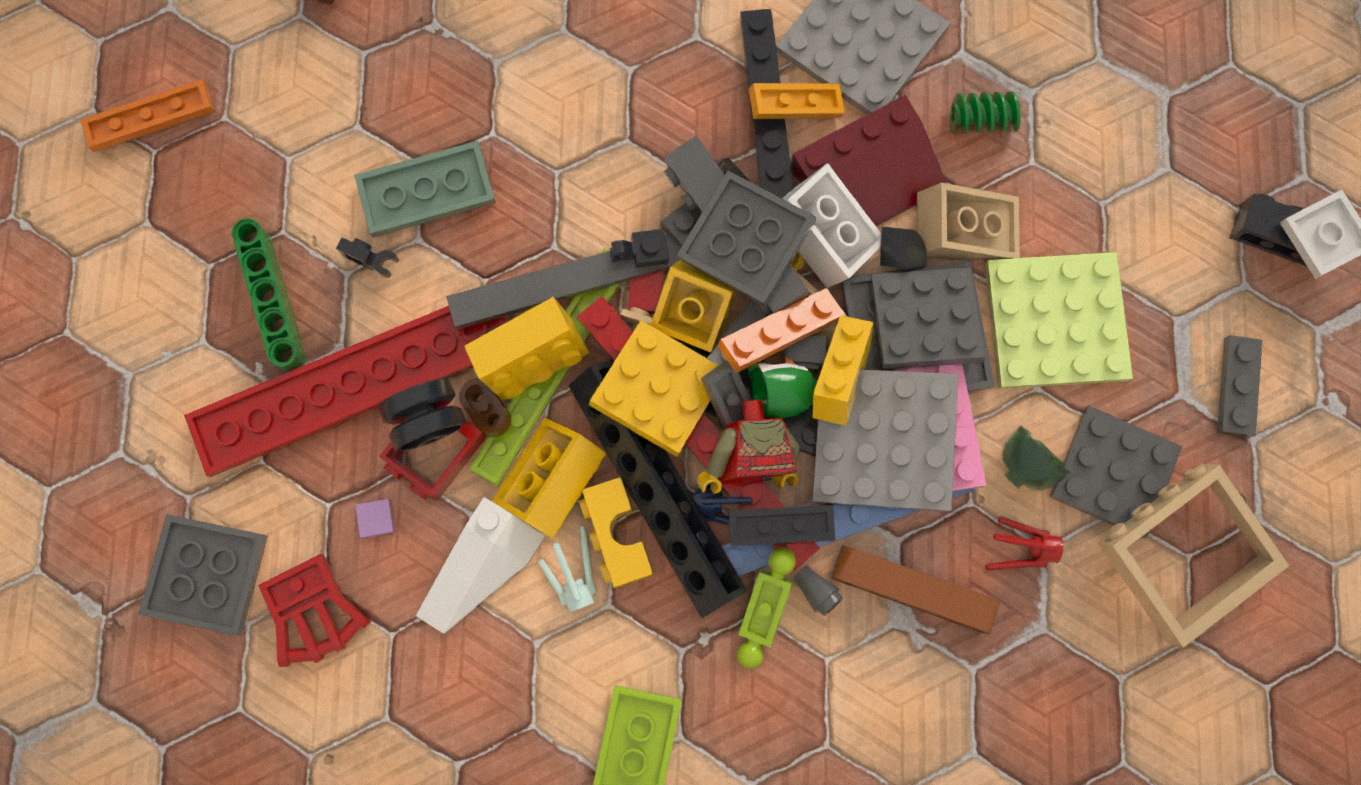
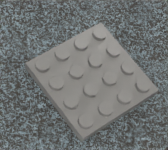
M812 0L777 44L776 50L778 54L821 84H840L842 98L868 115L894 100L948 30L950 22L918 0Z
M860 370L856 384L855 400L847 425L818 419L813 502L951 512L958 374Z

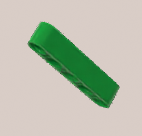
M243 218L233 226L232 238L267 357L273 365L287 373L305 365V350L271 237L254 219ZM257 232L254 240L246 242L249 234ZM261 261H266L265 267L255 272L256 265ZM270 290H275L273 298L264 302L265 294ZM283 319V327L277 332H273L274 323ZM292 349L293 354L290 360L281 362L282 354L286 350Z

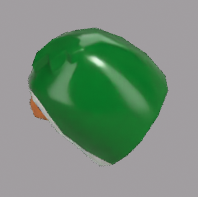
M785 356L783 364L755 363L747 367L753 400H762L764 418L780 419L795 416L806 411L813 404V394L817 381L812 377V373L804 366L796 365L790 358Z

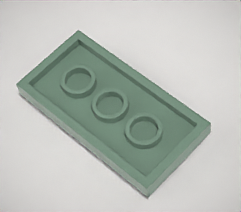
M478 141L354 175L369 234L372 238L496 203Z

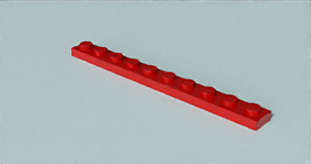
M603 296L577 316L579 322L615 362L633 333L630 327ZM703 413L685 442L687 448L706 470L721 437V433ZM723 476L718 477L723 490L729 497H751L753 499L751 504H736L741 510L785 508L760 478L723 480ZM815 542L771 544L774 549L785 547L793 552L796 558L793 571L820 549Z

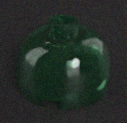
M1020 425L1009 436L1002 449V461L1008 469L1004 475L1017 488H1020L1022 485L1031 490L1038 491L1053 488L1070 473V470L1065 468V464L1040 440H1034L1030 436L1032 433L1023 425Z

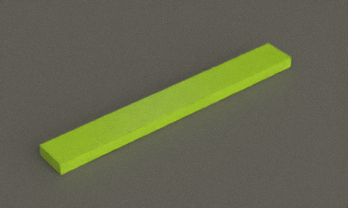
M604 248L601 253L607 252L608 250ZM621 284L578 295L572 299L566 312L575 322L584 343H586L591 334L579 322L577 316L601 296L610 303ZM571 366L563 367L554 372L548 380L534 383L525 388L522 394L511 399L506 407L511 414L509 429L499 437L487 438L471 464L470 471L499 487Z

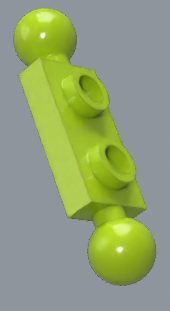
M785 547L776 548L770 553L768 563L772 570L771 572L763 569L759 572L738 634L748 639V642L741 644L737 650L738 662L747 669L757 668L762 663L764 652L761 644L767 647L773 645L794 581L784 578V575L790 573L796 564L795 555Z

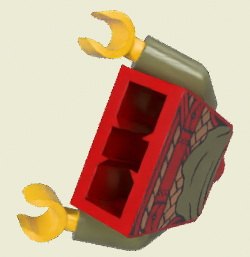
M762 400L742 402L744 421H737L726 426L713 451L707 471L702 472L697 478V485L702 492H705L707 484L712 482L710 489L714 494L719 493L722 489L721 482L718 477L722 476L723 480L772 477V481L781 489L784 488L785 480L793 486L798 483V477L794 473H797L796 466L800 446L788 428L785 427L782 419H764Z

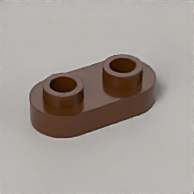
M479 378L467 381L459 393L460 403L477 428L489 437L503 435L511 425L510 412L499 396L480 381ZM483 394V398L477 402V398ZM499 418V421L493 426V421Z

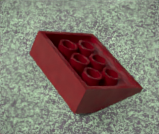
M906 95L794 152L791 161V169L800 184L828 163L875 226L916 206L917 192L939 183L947 184L923 123Z

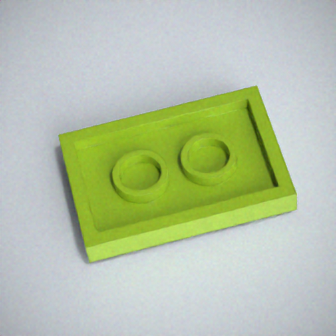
M614 685L593 785H665L682 699Z

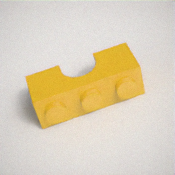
M840 315L813 394V418L847 425L855 400L858 375L860 370H864L871 350L873 322Z
M621 477L583 489L584 499L579 500L584 518L592 519L595 530L589 532L595 551L602 550L605 563L600 564L605 583L612 582L613 587L616 589L653 576L642 542L625 546L617 543L612 537L614 522L619 517L632 513Z

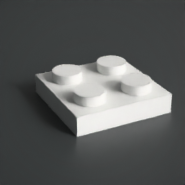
M1343 190L1280 222L1315 279L1361 256V218Z

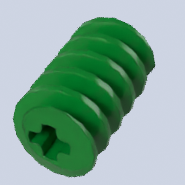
M1001 91L994 92L992 97L988 92H982L979 98L976 93H969L966 98L963 93H956L950 109V129L952 134H955L958 125H961L964 134L968 133L970 124H974L976 133L981 132L983 124L987 125L989 132L994 131L996 123H999L1001 132H1006L1008 123H1012L1015 132L1020 129L1021 108L1014 91H1007L1005 95Z

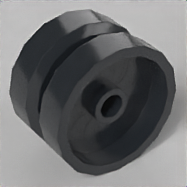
M436 379L400 391L378 404L377 408L383 423L399 424L389 434L395 452L408 451L434 443L466 426L467 422L461 408L447 406L456 396L449 379Z

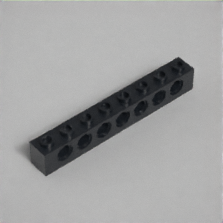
M612 359L592 365L571 382L568 387L700 617L703 618L746 593L747 589L666 450L589 405L592 396L614 361Z

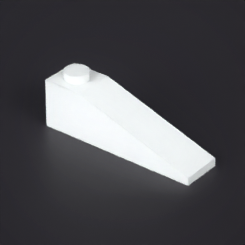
M483 497L464 527L416 617L443 634L447 633L482 601L502 587L507 580L527 566L546 535Z

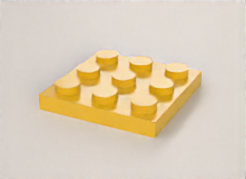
M641 320L592 396L589 405L677 457L710 402V398L700 378L719 365Z

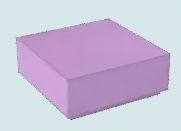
M390 499L355 505L360 538L396 533Z

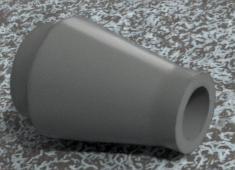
M808 565L803 567L793 578L815 613L819 611L823 616H826L843 599L838 593L840 590L838 587L814 572Z

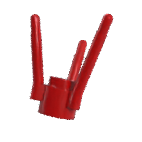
M1004 517L998 518L999 523L1033 536L1031 539L994 534L993 539L1029 547V555L1035 558L988 563L985 565L987 570L1033 566L1046 568L1048 562H1060L1063 554L1062 537L1050 535V531L1036 529Z

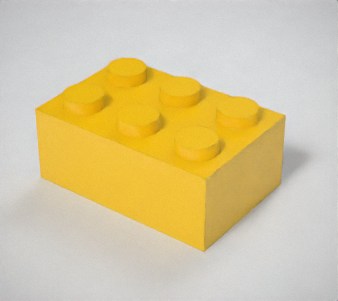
M554 297L464 346L479 380L502 400L519 396L525 388L534 383L548 380L554 372L565 366L570 367L577 364L583 356L589 354L575 322Z

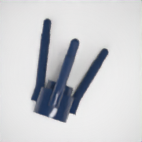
M764 477L760 479L763 482L771 480L772 477ZM707 484L705 492L696 488L694 492V500L707 521H716L728 525L729 517L716 514V512H722L723 504H751L753 502L751 497H723L722 492L714 494L710 489L711 484Z

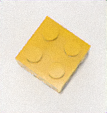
M678 260L669 269L651 326L668 336L712 352L720 342L737 291Z

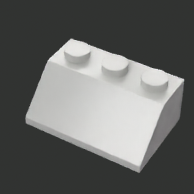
M828 163L782 198L816 216V221L798 252L826 288L849 279L881 247L880 231Z

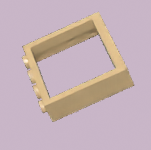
M1201 463L1194 469H1188L1185 472L1186 477L1161 489L1158 493L1160 497L1152 503H1145L1137 507L1132 512L1133 517L1111 527L1112 531L1098 543L1166 642L1183 648L1289 567L1287 561L1220 465ZM1210 486L1258 556L1178 618H1175L1127 550V547Z

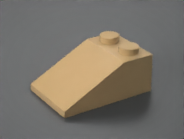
M939 183L917 192V232L925 243L927 257L958 260L1020 258L1019 197L946 183Z

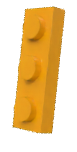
M753 83L749 88L754 119L840 118L845 114L840 84Z

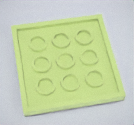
M1117 252L987 260L985 269L999 389L1126 382L1133 379Z

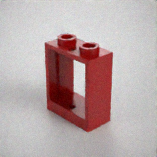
M466 420V426L458 432L466 437L468 442L433 486L398 460L404 451L395 452L391 442L379 457L387 462L384 469L395 478L400 480L404 475L412 481L413 484L410 486V489L426 500L430 495L439 500L487 437Z

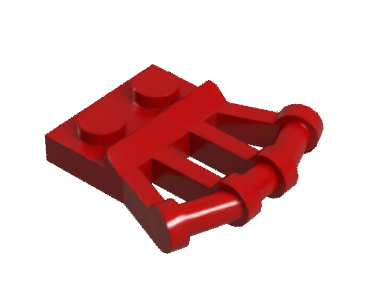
M322 554L258 585L276 625L277 662L280 668L289 667L291 663L308 661L318 663L324 660V655L334 650L339 652L345 649L347 642L361 627L366 628L371 622L363 612L341 594L340 587L337 585L325 556ZM329 600H333L351 617L349 622L340 631H338L326 602ZM313 608L316 609L328 636L327 639L320 643L316 641L304 615L305 612ZM289 620H294L306 648L290 649Z

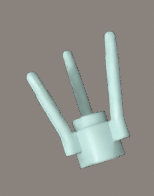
M585 526L580 527L585 585L582 578L574 581L558 543H555L553 548L567 582L566 585H563L564 590L543 559L538 561L545 576L558 594L562 606L567 605L569 612L595 603L592 594L597 593L593 582L589 543Z

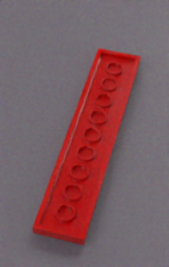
M446 306L185 414L184 417L206 476L213 477L377 408L378 404L384 399L407 388L436 379L449 378L473 368L464 346L507 323L505 317L456 330L450 308Z

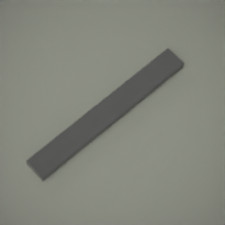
M668 234L665 235L669 254L668 264L636 268L634 259L612 262L610 251L452 294L446 296L455 328L458 330L532 309L552 297L560 301L628 282L661 270L667 271L678 261L676 255L681 248Z

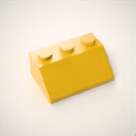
M544 418L491 502L553 539L557 531L564 524V520L575 502L581 497L582 490L599 468L606 452L581 434Z

